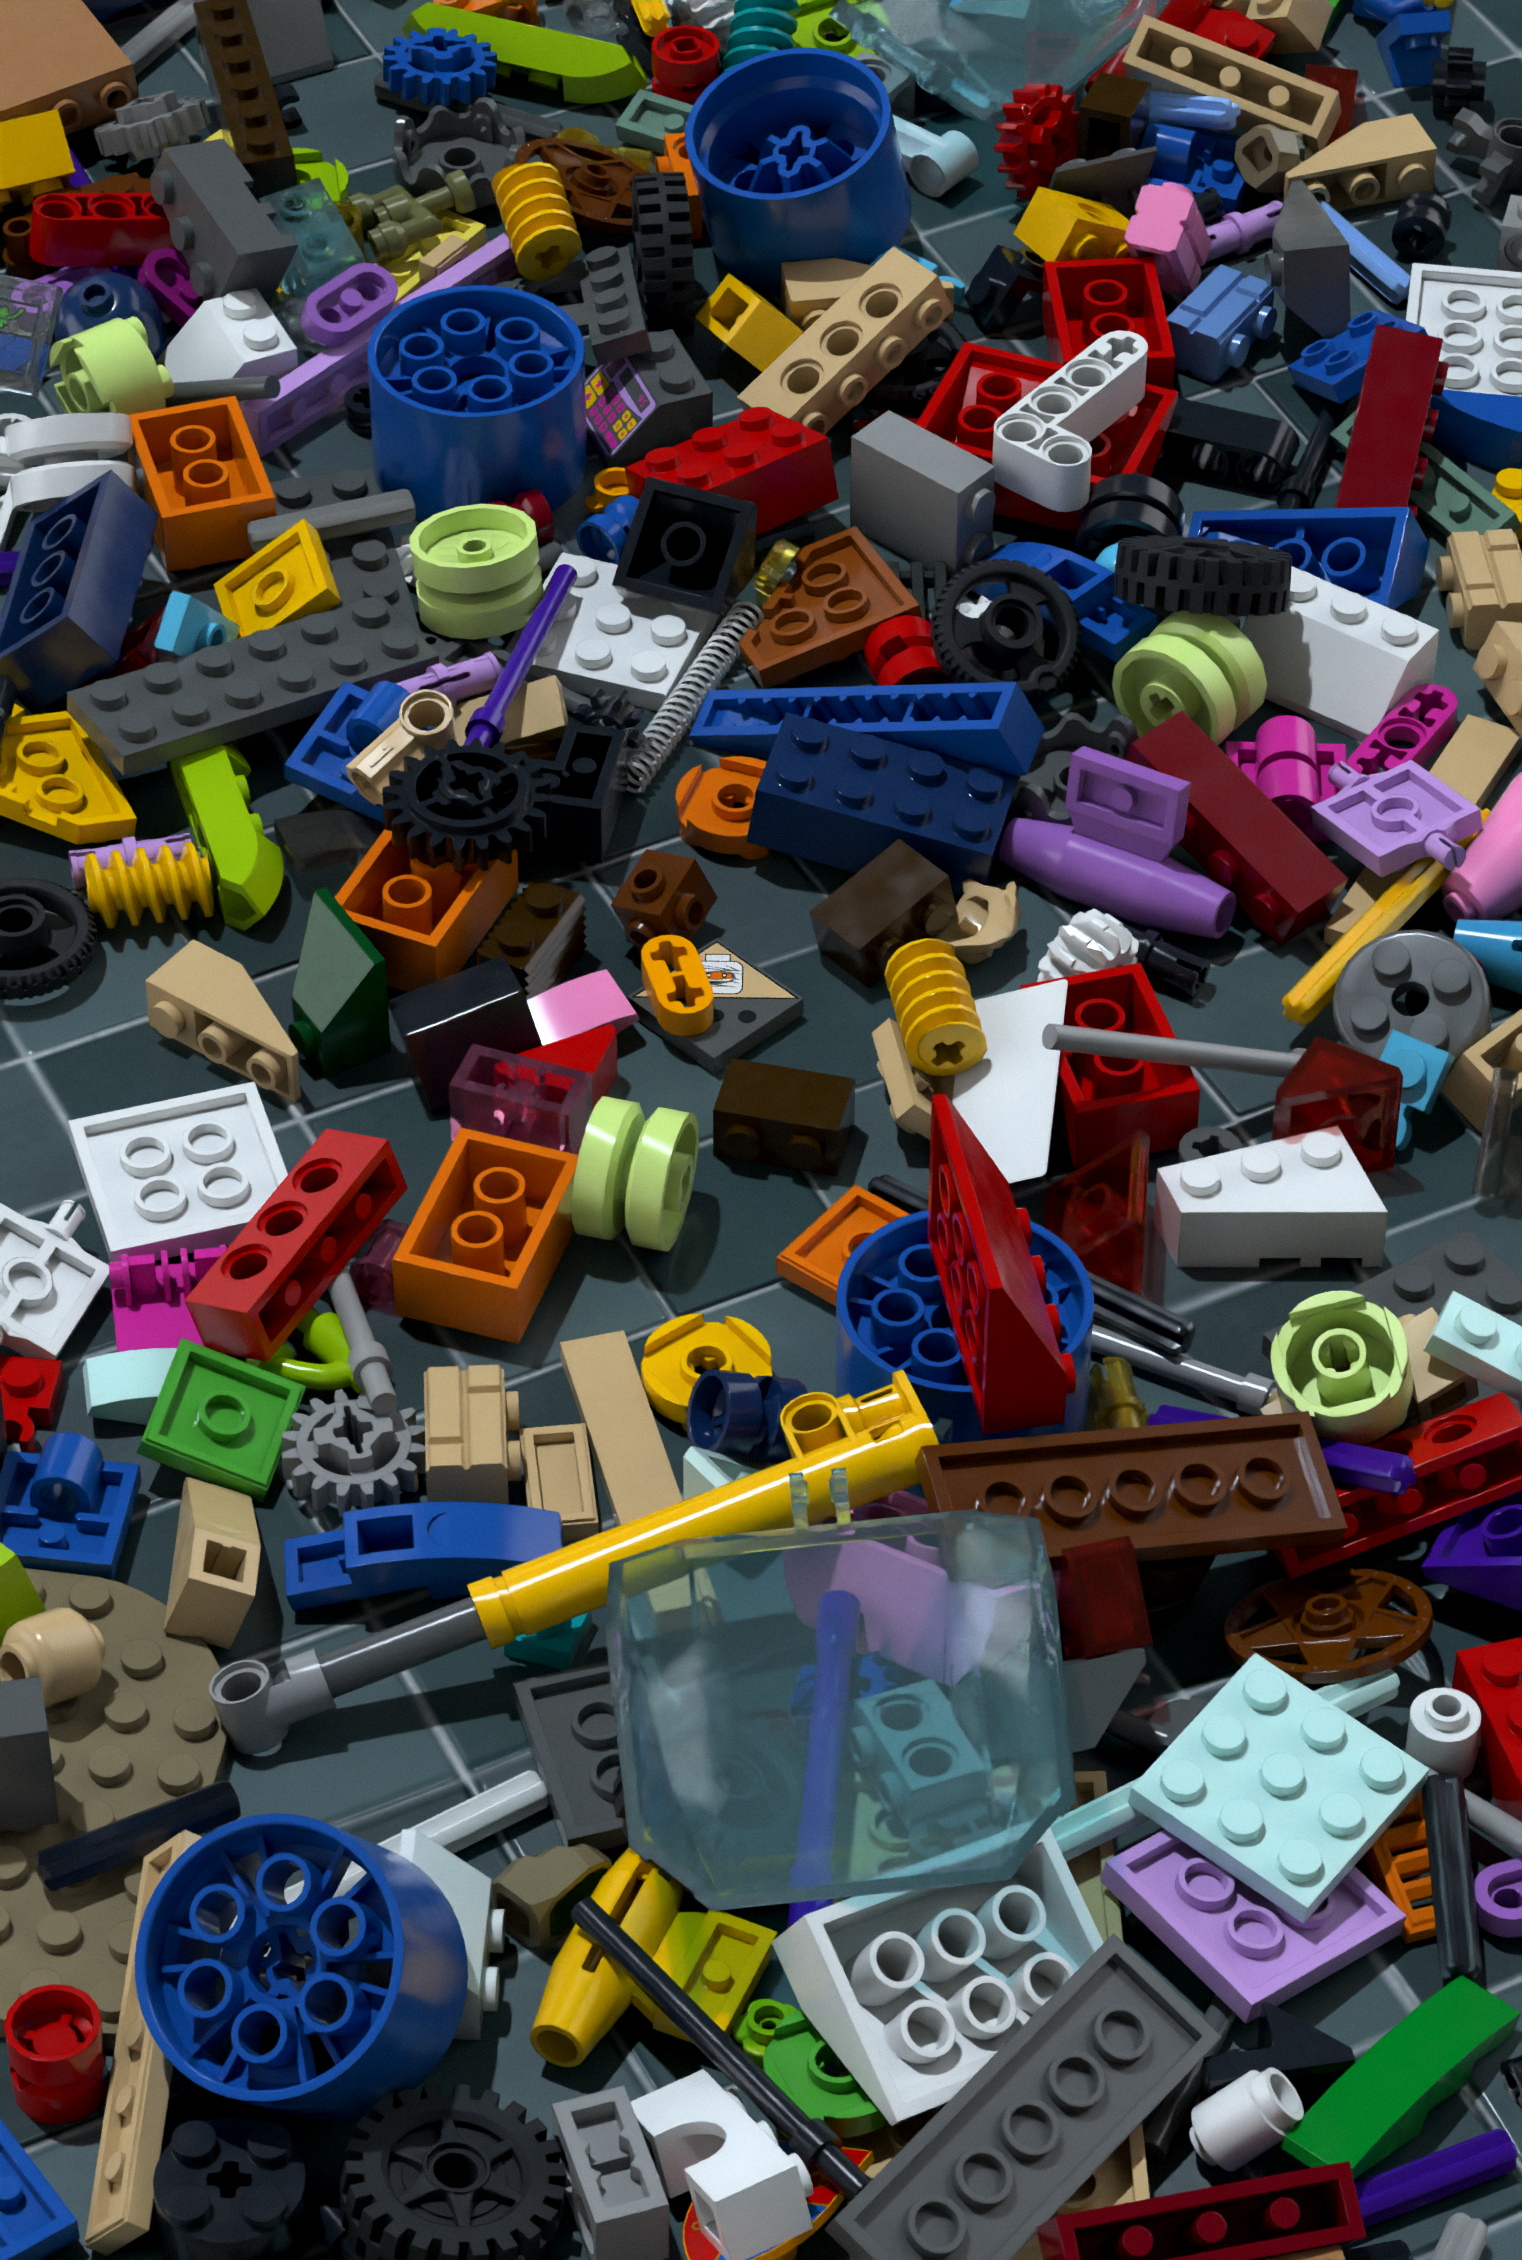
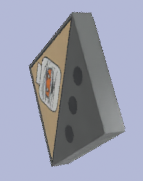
M718 938L697 950L712 986L714 997V1020L711 1026L703 1033L695 1036L681 1037L663 1030L658 1023L644 986L627 996V1000L638 1014L640 1022L713 1074L729 1065L731 1058L738 1059L803 1015L804 1011L803 997ZM672 967L669 969L670 973L678 972V970H674ZM685 998L676 999L684 1007H688Z

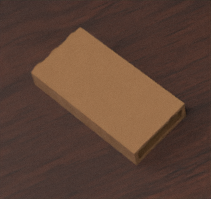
M0 0V122L58 109L66 136L117 117L115 109L121 108L127 102L139 98L132 62L82 0Z

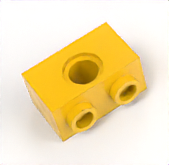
M1039 186L1013 233L1046 262L1132 258L1124 239L1130 221L1115 208L1106 203Z

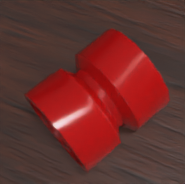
M691 25L674 26L664 29L655 35L652 41V71L654 75L652 79V93L694 105L702 92L719 77V39L711 31Z
M912 615L893 617L880 624L869 635L864 645V658L878 686L956 684L952 681V676L946 674L940 665L941 661L936 657L933 649L934 643L931 641L930 622L922 617Z
M50 1984L33 1988L17 1998L7 2011L4 2024L7 2052L10 2059L9 2067L16 2104L28 2117L42 2123L63 2125L79 2121L96 2111L106 2097L109 2084L106 2056L103 2051L102 2021L98 2006L86 1992L70 1985Z

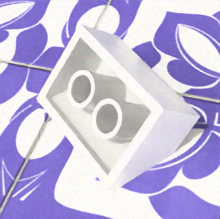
M1293 566L1291 569V585L1287 611L1276 615L1268 614V616L1249 614L1241 630L1251 641L1263 662L1267 681L1265 699L1362 742L1411 688L1422 684H1434L1439 629Z

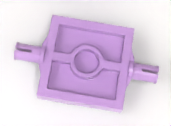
M1413 760L1402 763L1388 771L1368 776L1359 774L1346 762L1340 761L1339 766L1334 764L1328 772V781L1333 786L1338 787L1340 791L1336 795L1311 806L1313 827L1380 877L1401 871L1407 865L1425 856L1433 857L1447 870H1455L1454 865L1460 868L1466 859V852L1464 848L1456 843L1483 829L1480 808Z

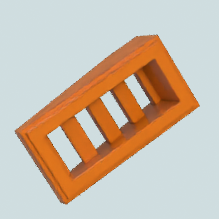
M1421 1790L1362 1857L1377 1888L1407 1915L1401 1931L1406 1944L1436 1936L1434 1906L1430 1905L1413 1910L1410 1904L1433 1897L1431 1876L1402 1883L1401 1880L1424 1873H1429L1430 1875ZM1412 1847H1416L1417 1849L1416 1851L1404 1853L1393 1857L1391 1855V1853L1397 1852Z

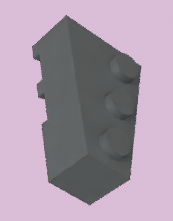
M224 138L164 148L157 166L150 177L151 193L155 202L163 207L170 224L172 242L177 250L182 251L190 269L192 288L197 296L202 297L203 302L225 296L233 291H244L256 287L269 306L299 243L292 234L281 235L271 221L275 219L276 211L269 202L258 203L248 188L253 187L254 180Z

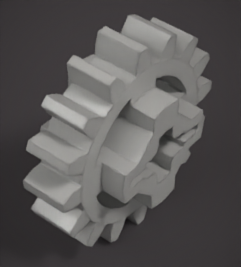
M172 90L147 97H139L127 102L125 106L115 109L117 117L97 125V128L93 129L101 155L103 154L104 157L113 154L120 156L128 153L131 162H138L146 158L161 156L164 148L190 143L188 135L198 133L197 130L207 128L208 124L211 123V119L204 98H201V96L193 98L187 96L177 100L175 91Z
M363 1388L358 1399L348 1400L347 1395L342 1389L335 1390V1403L326 1405L317 1398H313L310 1400V1416L294 1412L291 1416L292 1431L282 1432L281 1436L284 1479L292 1480L293 1494L296 1498L312 1494V1507L314 1510L320 1511L329 1503L337 1504L339 1517H343V1512L350 1511L351 1506H361L362 1509L375 1507V1502L381 1500L388 1505H399V1489L414 1493L418 1490V1474L426 1473L425 1425H416V1411L412 1407L398 1412L396 1407L389 1414L379 1415L373 1411L365 1388Z

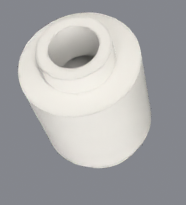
M1434 1688L1421 1693L1411 1705L1405 1753L1439 1774H1456L1464 1781L1473 1771L1476 1761L1481 1724V1712L1476 1702L1467 1694L1451 1688Z
M1269 2067L1261 2073L1251 2070L1192 2109L1191 2119L1193 2126L1189 2130L1190 2139L1195 2150L1206 2163L1212 2166L1218 2164L1223 2169L1233 2172L1284 2140L1285 2135L1293 2128L1294 2124L1303 2118L1304 2109L1296 2089L1282 2072L1273 2067Z

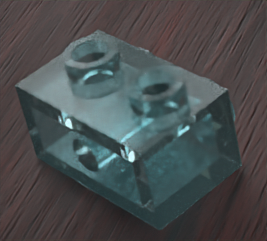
M320 178L259 198V203L269 202L276 211V217L271 221L280 234H292L299 243L280 284L287 295L294 293L302 309L308 296L313 291L350 267L359 263H365L364 255Z

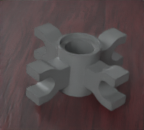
M1463 107L1454 117L1452 126L1464 130L1468 136L1456 131L1448 140L1446 150L1461 156L1474 155L1484 160L1479 165L1477 173L1482 175V177L1473 188L1471 198L1490 206L1501 189L1517 190L1522 188V118H1504L1497 121L1494 127H1491L1478 114Z

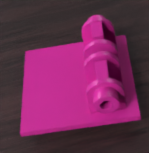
M221 1244L215 1248L193 1250L194 1262L189 1263L187 1248L180 1249L181 1263L168 1265L167 1250L160 1251L162 1264L160 1266H155L154 1254L136 1256L123 1254L121 1255V1261L109 1262L117 1352L149 1348H178L181 1338L204 1346L184 1300L225 1252L226 1244ZM225 1353V1355L230 1357H241Z

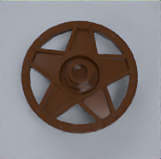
M543 138L527 142L519 148L513 164H527V161L533 156L539 155L544 163L551 164L558 169L562 180L561 184L566 192V200H568L572 211L571 215L577 225L613 233L633 234V219L611 217L614 212L632 217V187H630L632 185L633 175L648 174L645 170L607 149L575 140ZM583 157L595 160L596 162L587 161Z
M1364 1568L1317 1569L1292 1580L1289 1576L1271 1581L1240 1599L1225 1619V1644L1230 1656L1240 1666H1243L1254 1653H1257L1302 1684L1349 1681L1392 1668L1415 1654L1426 1643L1432 1632V1606L1425 1592L1417 1585L1391 1573ZM1329 1586H1343L1328 1594L1315 1590ZM1396 1595L1414 1609L1416 1616L1385 1608ZM1263 1606L1273 1617L1243 1630L1244 1624ZM1368 1648H1385L1380 1652L1364 1657ZM1297 1654L1298 1660L1303 1665L1277 1661L1268 1657Z

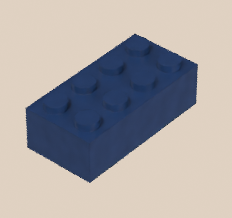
M112 470L107 471L28 524L0 616V675L10 678L17 687L16 699L33 714L54 701L57 704L66 701L67 692L79 687L95 675L97 677L106 676L118 665L123 655L121 650L126 629L133 620L131 611L136 594L143 584L142 572L147 555L154 545L152 537L159 514Z
M786 712L756 789L746 842L857 873L896 840L901 839L949 875L954 900L959 902L964 894L962 885L964 880L972 879L988 886L999 854L1001 838L1008 826L1019 777Z

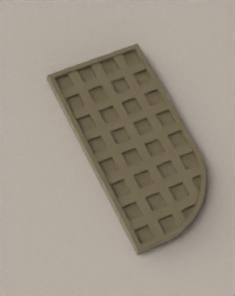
M24 1568L46 1611L56 1607L71 1608L84 1616L88 1623L94 1624L101 1632L105 1642L106 1654L102 1661V1673L96 1687L84 1695L45 1708L60 1823L0 1831V2037H5L4 2024L7 2011L17 1998L33 1988L50 1984L70 1985L86 1992L95 2001L102 2021L103 2050L114 2051L143 1859L145 1856L53 1892L46 1890L39 1879L36 1871L35 1855L42 1849L221 1781L231 1743L228 1732L222 1725L209 1694V1684L213 1676L221 1669L211 1650L200 1636H179L164 1632L167 1606L146 1593L123 1583L101 1577ZM206 1832L200 1834L199 1836H201V1837L205 1836V1835H206Z

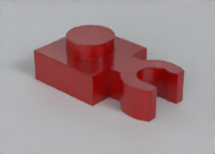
M0 1355V1388L7 1439L19 1440L20 1452H36L37 1444L34 1425L51 1427L64 1380L62 1360Z

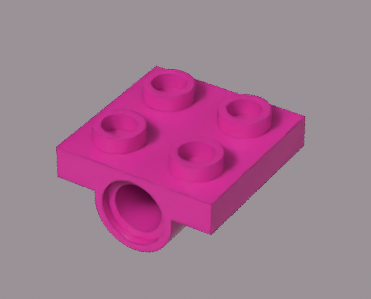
M1291 715L1277 716L1263 723L1257 731L1256 742L1226 741L1225 754L1311 841H1332L1313 827L1311 806L1336 795L1340 791L1338 787L1333 786L1328 781V772L1334 764L1339 766L1340 761L1346 762L1345 744L1316 743V734L1311 724L1300 717Z

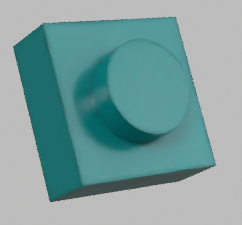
M592 1611L529 1636L525 1634L515 1637L516 1641L504 1645V1655L560 1670L571 1669L593 1622Z

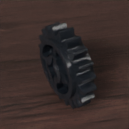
M474 738L469 746H459L454 739H450L447 742L446 749L437 751L429 745L424 746V758L422 760L406 756L403 758L404 771H390V786L383 787L384 828L385 830L392 831V843L394 846L408 844V857L410 859L421 857L425 853L430 856L431 868H436L445 861L453 863L456 872H461L466 864H477L482 871H487L489 861L499 859L509 865L512 863V851L516 849L530 854L533 851L532 838L545 839L547 836L546 823L553 821L551 780L543 778L542 765L540 763L527 765V755L523 750L511 756L505 754V743L503 742L495 744L492 748L482 747L480 738Z

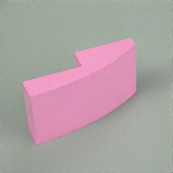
M607 969L570 980L527 1000L542 1045L611 1023L618 1034L640 1019Z

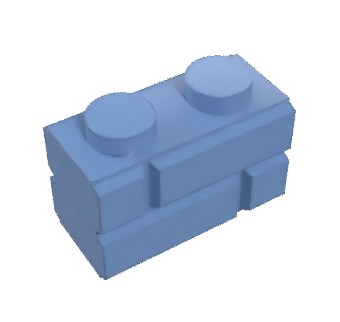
M1222 264L1216 267L1167 317L1175 352V369L1186 372L1189 369L1192 376L1214 384L1231 366L1239 368L1245 361L1250 346L1258 338L1267 339L1274 329L1277 320V310L1273 308L1274 288L1268 287L1265 280L1251 275L1244 278L1241 271Z

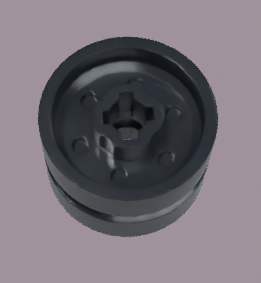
M1118 474L1107 477L1090 489L1089 501L1081 508L1073 552L1095 562L1099 554L1106 547L1119 542L1123 538H1132L1133 536L1147 537L1148 535L1183 537L1185 527L1183 504L1172 489L1152 477L1140 474Z

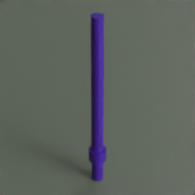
M561 564L556 568L483 707H479L473 712L466 725V740L463 746H469L474 738H480L482 747L492 748L495 744L499 743L506 729L505 716L577 580V572L572 566Z

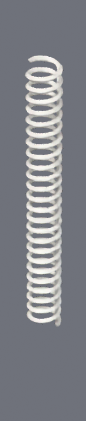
M740 601L732 606L701 652H699L697 658L694 659L692 665L689 666L687 672L684 673L682 679L679 680L677 686L674 687L672 693L669 694L667 700L664 701L662 707L659 708L657 714L644 730L643 734L646 738L638 749H631L629 751L627 766H629L634 774L640 777V782L632 778L629 773L628 780L640 786V788L634 789L627 786L626 790L632 793H642L645 791L646 786L655 777L656 771L660 770L661 764L665 763L666 757L670 756L671 750L675 749L676 743L681 740V736L685 734L686 729L690 727L691 722L699 714L708 691L715 690L721 680L724 679L726 673L729 672L730 666L734 665L735 659L739 657L741 652L740 647H738L740 640L748 629L757 630L764 620L761 609L755 604ZM749 606L755 609L759 614V618L757 619L752 612L739 607ZM742 613L749 615L753 621L746 619ZM737 620L743 621L749 628L743 627ZM733 627L740 629L744 635L736 632ZM727 633L734 635L739 642L730 638ZM723 640L732 644L734 648L728 647ZM718 647L725 649L729 655L721 652ZM713 654L720 656L724 662L719 661ZM708 661L715 663L720 669L713 667ZM704 668L709 669L711 672L714 673L715 676H712L709 673H707L704 670ZM699 675H702V676H704L705 678H707L710 683L705 682L704 680H702V679L699 677ZM694 682L701 684L705 690L700 689ZM689 689L696 691L700 697L694 695ZM684 696L691 698L695 704L689 702ZM679 703L686 705L690 711L683 708ZM674 710L681 712L685 718L678 715ZM669 717L676 719L680 725L673 722ZM664 724L671 726L675 732L668 729ZM659 731L666 733L670 739L663 736ZM654 738L661 740L665 746L658 743ZM649 745L658 749L660 753L654 751ZM644 752L650 754L655 760L649 758ZM639 759L645 761L650 767L645 766ZM635 767L641 769L645 774L640 773Z

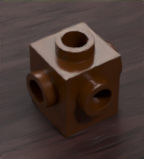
M646 849L626 882L620 887L611 907L625 928L626 937L634 945L642 949L649 940L661 935H676L691 941L697 930L704 924L707 914L718 897L696 859Z

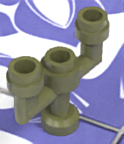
M461 169L446 175L444 187L417 198L412 196L401 185H394L371 196L358 192L346 197V201L338 203L340 217L349 234L356 231H366L373 228L376 224L375 229L367 231V237L378 262L387 259L391 261L404 256L409 245L439 234L442 230V223L434 214L451 207L461 214H466L477 208L471 185Z

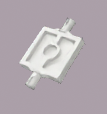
M64 1200L60 1204L58 1211L49 1224L28 1219L0 1203V1346L9 1347L25 1357L56 1360L109 1276V1265L86 1253L71 1238L79 1224L86 1217L84 1208L78 1204L69 1220L66 1221L75 1203L72 1200Z

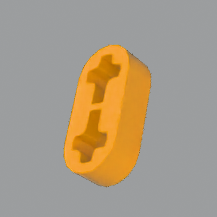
M661 935L645 943L641 950L642 982L658 1023L663 1030L681 1037L695 1036L706 1031L714 1020L713 989L695 946L691 941L676 935ZM667 964H671L672 968L678 970V972L670 973ZM685 998L688 1007H684L676 999Z

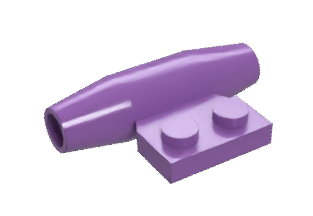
M1085 746L1071 754L1065 809L1069 810L1073 826L1016 817L1008 824L1001 838L999 846V859L1001 863L1063 898L1148 928L1219 939L1228 930L1236 909V895L1232 891L1177 860L1168 857L1179 841L1184 838L1191 782Z

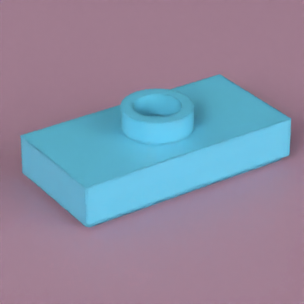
M172 591L154 645L155 648L170 657L178 658L208 646H216L237 639L240 626L193 596Z

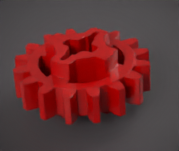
M1027 83L1025 89H1015L1012 92L1014 104L1004 103L1002 106L1006 121L1005 123H996L995 127L1000 133V143L994 146V152L1002 153L1003 160L1000 162L997 170L998 173L1009 174L1005 187L1007 190H1017V198L1032 200L1038 186L1048 189L1055 168L1070 160L1077 159L1078 131L1076 124L1079 122V112L1071 111L1074 97L1072 95H1063V87L1060 85Z

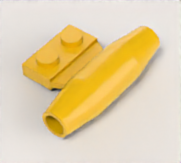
M642 1839L635 1840L600 1879L591 1898L730 2037L737 2016L742 2014L775 1952L771 1942L777 1938L778 1932L711 1907L708 1912H679L685 1891L682 1890L685 1878L676 1874L671 1882L660 1876L657 1872L663 1862L656 1858L646 1864L636 1853ZM575 1923L553 1962L530 2033V2042L534 2050L542 2058L557 2066H578L624 2014L631 2003L653 2023V2029L693 2043Z

